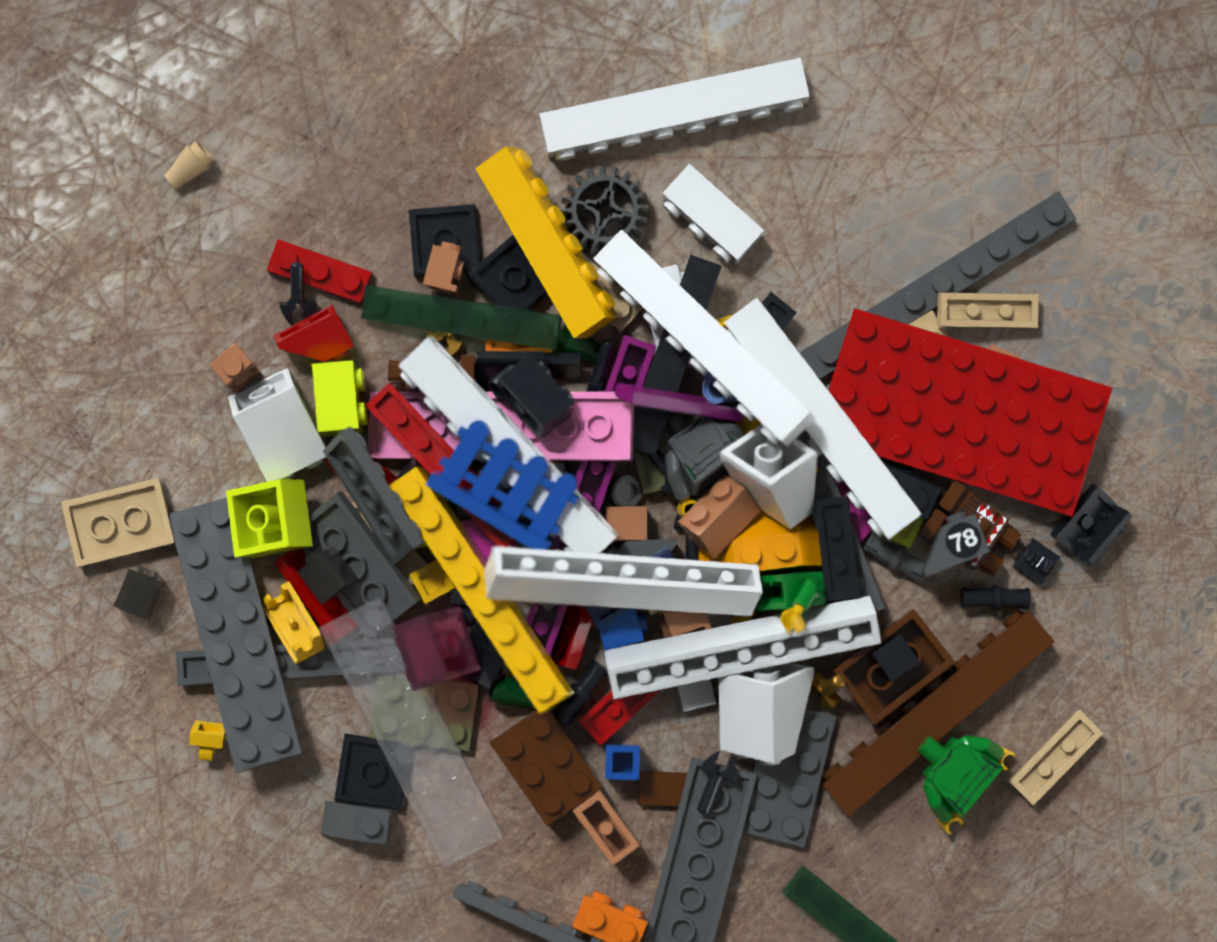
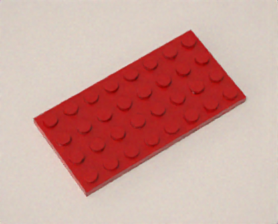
M854 308L828 391L878 457L1073 517L1113 387Z

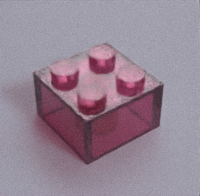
M460 606L426 614L392 626L395 634V644L400 650L405 665V675L411 684L413 692L480 671Z

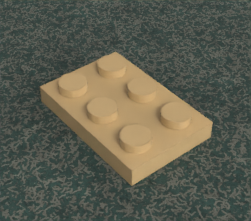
M161 478L61 502L77 568L175 544Z

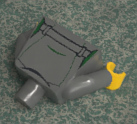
M676 413L667 421L666 427L674 436L668 441V453L665 456L666 472L676 500H680L677 506V512L680 517L686 514V505L692 504L694 506L696 503L695 500L690 499L691 493L697 497L716 483L723 474H728L720 458V452L745 436L738 425L700 416L690 423L682 413Z

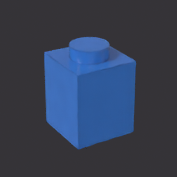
M634 608L599 628L604 650L644 641L643 634L649 632L644 614H637Z
M606 744L605 779L639 780L640 745Z

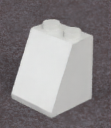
M288 368L228 396L233 418L267 482L277 479H291L294 476V472L305 467L307 469L314 468L325 460L326 456L323 450L326 448V444L318 432L317 426Z
M762 423L722 450L720 458L731 479L746 488L759 509L791 529L813 514L817 452L797 439L788 447L780 440L774 444L760 431L765 426Z
M789 662L719 677L720 750L734 753V756L737 758L761 760V763L764 765H777L781 763V760L794 755L814 676V668Z

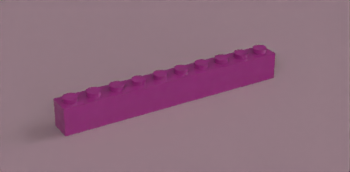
M624 335L605 392H615L617 383L643 387L656 351V345ZM617 461L580 462L576 474L578 482L576 489L599 513ZM557 536L554 538L550 550L565 551L564 548L567 544ZM532 602L526 621L551 657L568 604H555L549 611H546L537 602Z

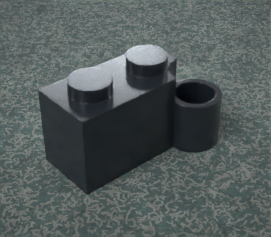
M531 354L514 366L509 364L487 381L494 396L501 402L506 401L540 440L572 415L575 403L570 391L563 385L559 386L552 379L548 367L542 361L537 362Z

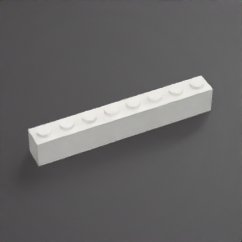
M797 58L540 113V121L548 158L556 157V161H563L576 157L575 152L588 150L589 154L600 153L608 150V145L621 143V147H628L641 143L640 138L653 136L654 140L666 139L673 136V131L686 129V133L698 132L706 129L705 124L718 122L719 126L737 123L738 117L751 115V119H759L771 115L770 110L783 108L784 112L796 111L803 108V103H807L810 96L802 60Z
M622 229L593 258L601 266L597 272L610 285L617 281L624 288L620 293L623 298L633 307L639 303L645 308L647 312L643 317L656 330L663 326L670 333L666 339L680 353L686 348L694 356L689 362L703 375L709 371L717 378L713 385L727 399L733 394L741 402L737 408L750 421L757 417L765 425L760 431L771 442L776 444L780 440L788 447L816 418Z
M755 298L724 322L729 328L727 332L816 417L805 429L811 436L806 440L807 443L817 452V456L824 453L831 463L826 468L838 483L842 480L846 482L852 490L847 494L858 510L865 507L872 517L867 522L879 537L885 534L890 539L922 515L758 298Z
M433 336L427 337L398 365L403 370L400 375L404 381L413 389L418 386L425 393V403L435 413L438 414L441 411L450 420L447 425L457 437L462 438L457 434L461 426L467 429L472 422L483 420L489 426V435L486 441L497 447L504 438H513L519 445V451L515 456L516 459L527 464L533 456H543L548 462V470L544 476L556 482L562 475L555 465ZM481 448L476 455L484 464L492 456ZM510 466L500 483L506 488L513 487L521 472ZM539 484L526 506L538 512L550 490ZM576 489L574 494L579 496L575 505L570 502L567 503L556 524L561 526L557 535L550 532L549 535L553 538L559 536L567 544L564 548L566 552L599 554L618 536V532Z
M493 547L484 570L487 599L751 616L762 594L758 565Z
M870 596L809 608L806 613H801L806 627L799 633H796L794 628L787 633L780 620L781 614L605 650L613 697L616 699L881 644L873 603Z

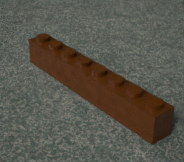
M1017 610L1002 622L1005 627L996 636L990 632L976 644L979 650L970 658L967 654H964L956 660V663L951 666L954 671L945 679L939 675L925 687L928 693L919 701L913 697L899 709L902 715L893 723L890 719H887L874 730L877 736L871 742L866 744L864 741H861L848 752L851 758L845 764L840 766L837 762L823 773L822 776L826 780L820 785L847 816L852 815L919 758L921 754L917 752V749L928 736H931L938 742L1055 642L1030 611H1024L1022 614Z

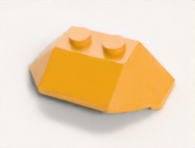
M761 510L715 559L699 548V561L758 565L760 576L821 569L822 560L818 529L814 519L810 516L789 529Z

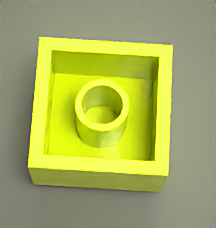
M353 361L312 364L318 432L323 437L337 436L341 431L352 426L355 433L362 434L363 425H369L368 409L365 403L361 402L360 392H366L365 375L362 369H358Z
M277 479L226 491L234 557L259 558L313 546L304 480Z

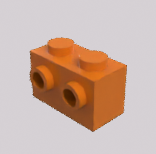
M594 891L593 895L585 893L573 920V928L606 942H640L648 920L642 917L644 914L642 910L625 904L623 909L611 904L613 898L598 891Z

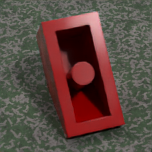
M333 304L273 335L279 349L323 362L329 359L332 361L340 360L350 353V348L354 347Z

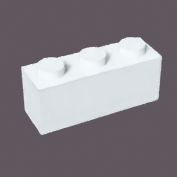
M690 164L662 193V199L665 201L663 207L675 218L681 215L690 223L688 229L698 239L703 240L706 237L714 244L715 247L712 250L726 263L732 260L737 264L763 235L764 230Z

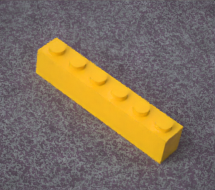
M506 146L475 169L574 339H587L618 318L613 309L615 307L614 300L608 292L602 290L597 281L599 278L597 271L589 262L585 261L580 252L582 250L580 242L564 226L565 217L561 210L553 205L547 196L549 190L544 181L536 177L531 168L533 163L529 155L523 149Z

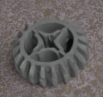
M600 166V176L597 177L594 176L591 168L587 169L586 173L589 180L585 182L582 176H575V181L579 188L577 189L573 185L568 184L566 191L573 197L565 196L561 198V203L570 207L569 209L561 210L565 218H571V220L564 222V226L567 230L574 228L575 230L571 234L577 239L579 237L583 238L580 241L582 250L586 248L588 243L593 244L591 247L592 255L597 254L598 246L605 247L616 236L603 237L609 224L614 222L622 223L623 221L629 223L623 231L632 239L631 234L642 238L644 234L637 227V224L647 226L649 222L646 217L639 216V214H645L650 211L649 205H639L640 202L647 199L646 192L635 194L640 188L641 183L635 181L629 186L627 184L631 178L629 172H626L622 179H618L619 168L613 167L611 176H605L606 168L605 166ZM606 186L603 195L599 199L581 200L582 196L590 189ZM616 188L628 197L633 213L626 212L624 208L615 204L614 195ZM610 196L609 205L613 215L610 216L608 214V218H604L603 224L600 226V211L596 210L598 206L602 208V204H606L607 197ZM577 209L585 211V214L595 219L594 234L588 232L581 225L577 217Z

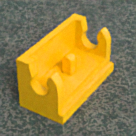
M288 581L281 585V594L278 597L272 599L270 594L264 597L266 607L264 611L296 665L324 650L325 647L321 633Z

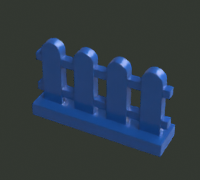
M483 420L472 422L467 429L461 426L457 434L462 439L450 459L443 456L439 462L444 467L443 471H434L425 485L530 549L548 550L553 542L548 537L549 533L552 532L557 535L561 528L560 525L556 524L558 518L568 502L575 505L579 496L574 494L578 485L576 477L570 473H565L554 482L544 476L548 470V462L543 456H533L527 464H524L515 458L519 451V445L513 438H504L497 447L486 441L489 435V426ZM481 448L492 456L478 477L468 471V468ZM511 466L521 472L510 493L507 494L497 487ZM462 478L474 485L471 490L459 484ZM540 484L549 489L550 493L539 511L536 512L526 505ZM492 496L503 502L501 508L489 502ZM521 514L532 520L530 526L518 519Z

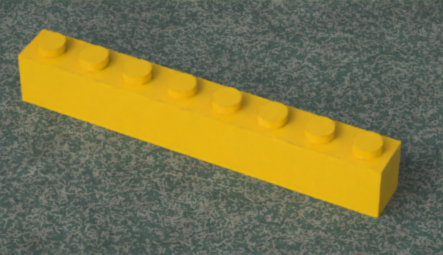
M415 467L389 485L390 489L395 491L402 499L405 512L419 526L423 539L538 712H548L574 694V691L514 601L487 599L484 574L487 565L486 559L444 496L425 485L430 478L425 468Z

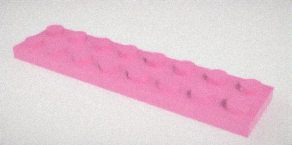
M370 392V400L379 392ZM400 392L455 450L461 439L448 427L447 424L450 420L441 411L438 414L435 413L425 403V393ZM486 392L550 461H633L634 405L616 397L615 392H570L575 403L571 417L541 440L506 401L501 402L492 392ZM369 410L368 454L370 457L376 460H412L413 456Z

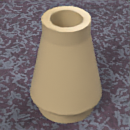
M195 141L192 145L187 144L164 176L173 187L179 189L183 184L209 170V165L214 161V158L202 144Z

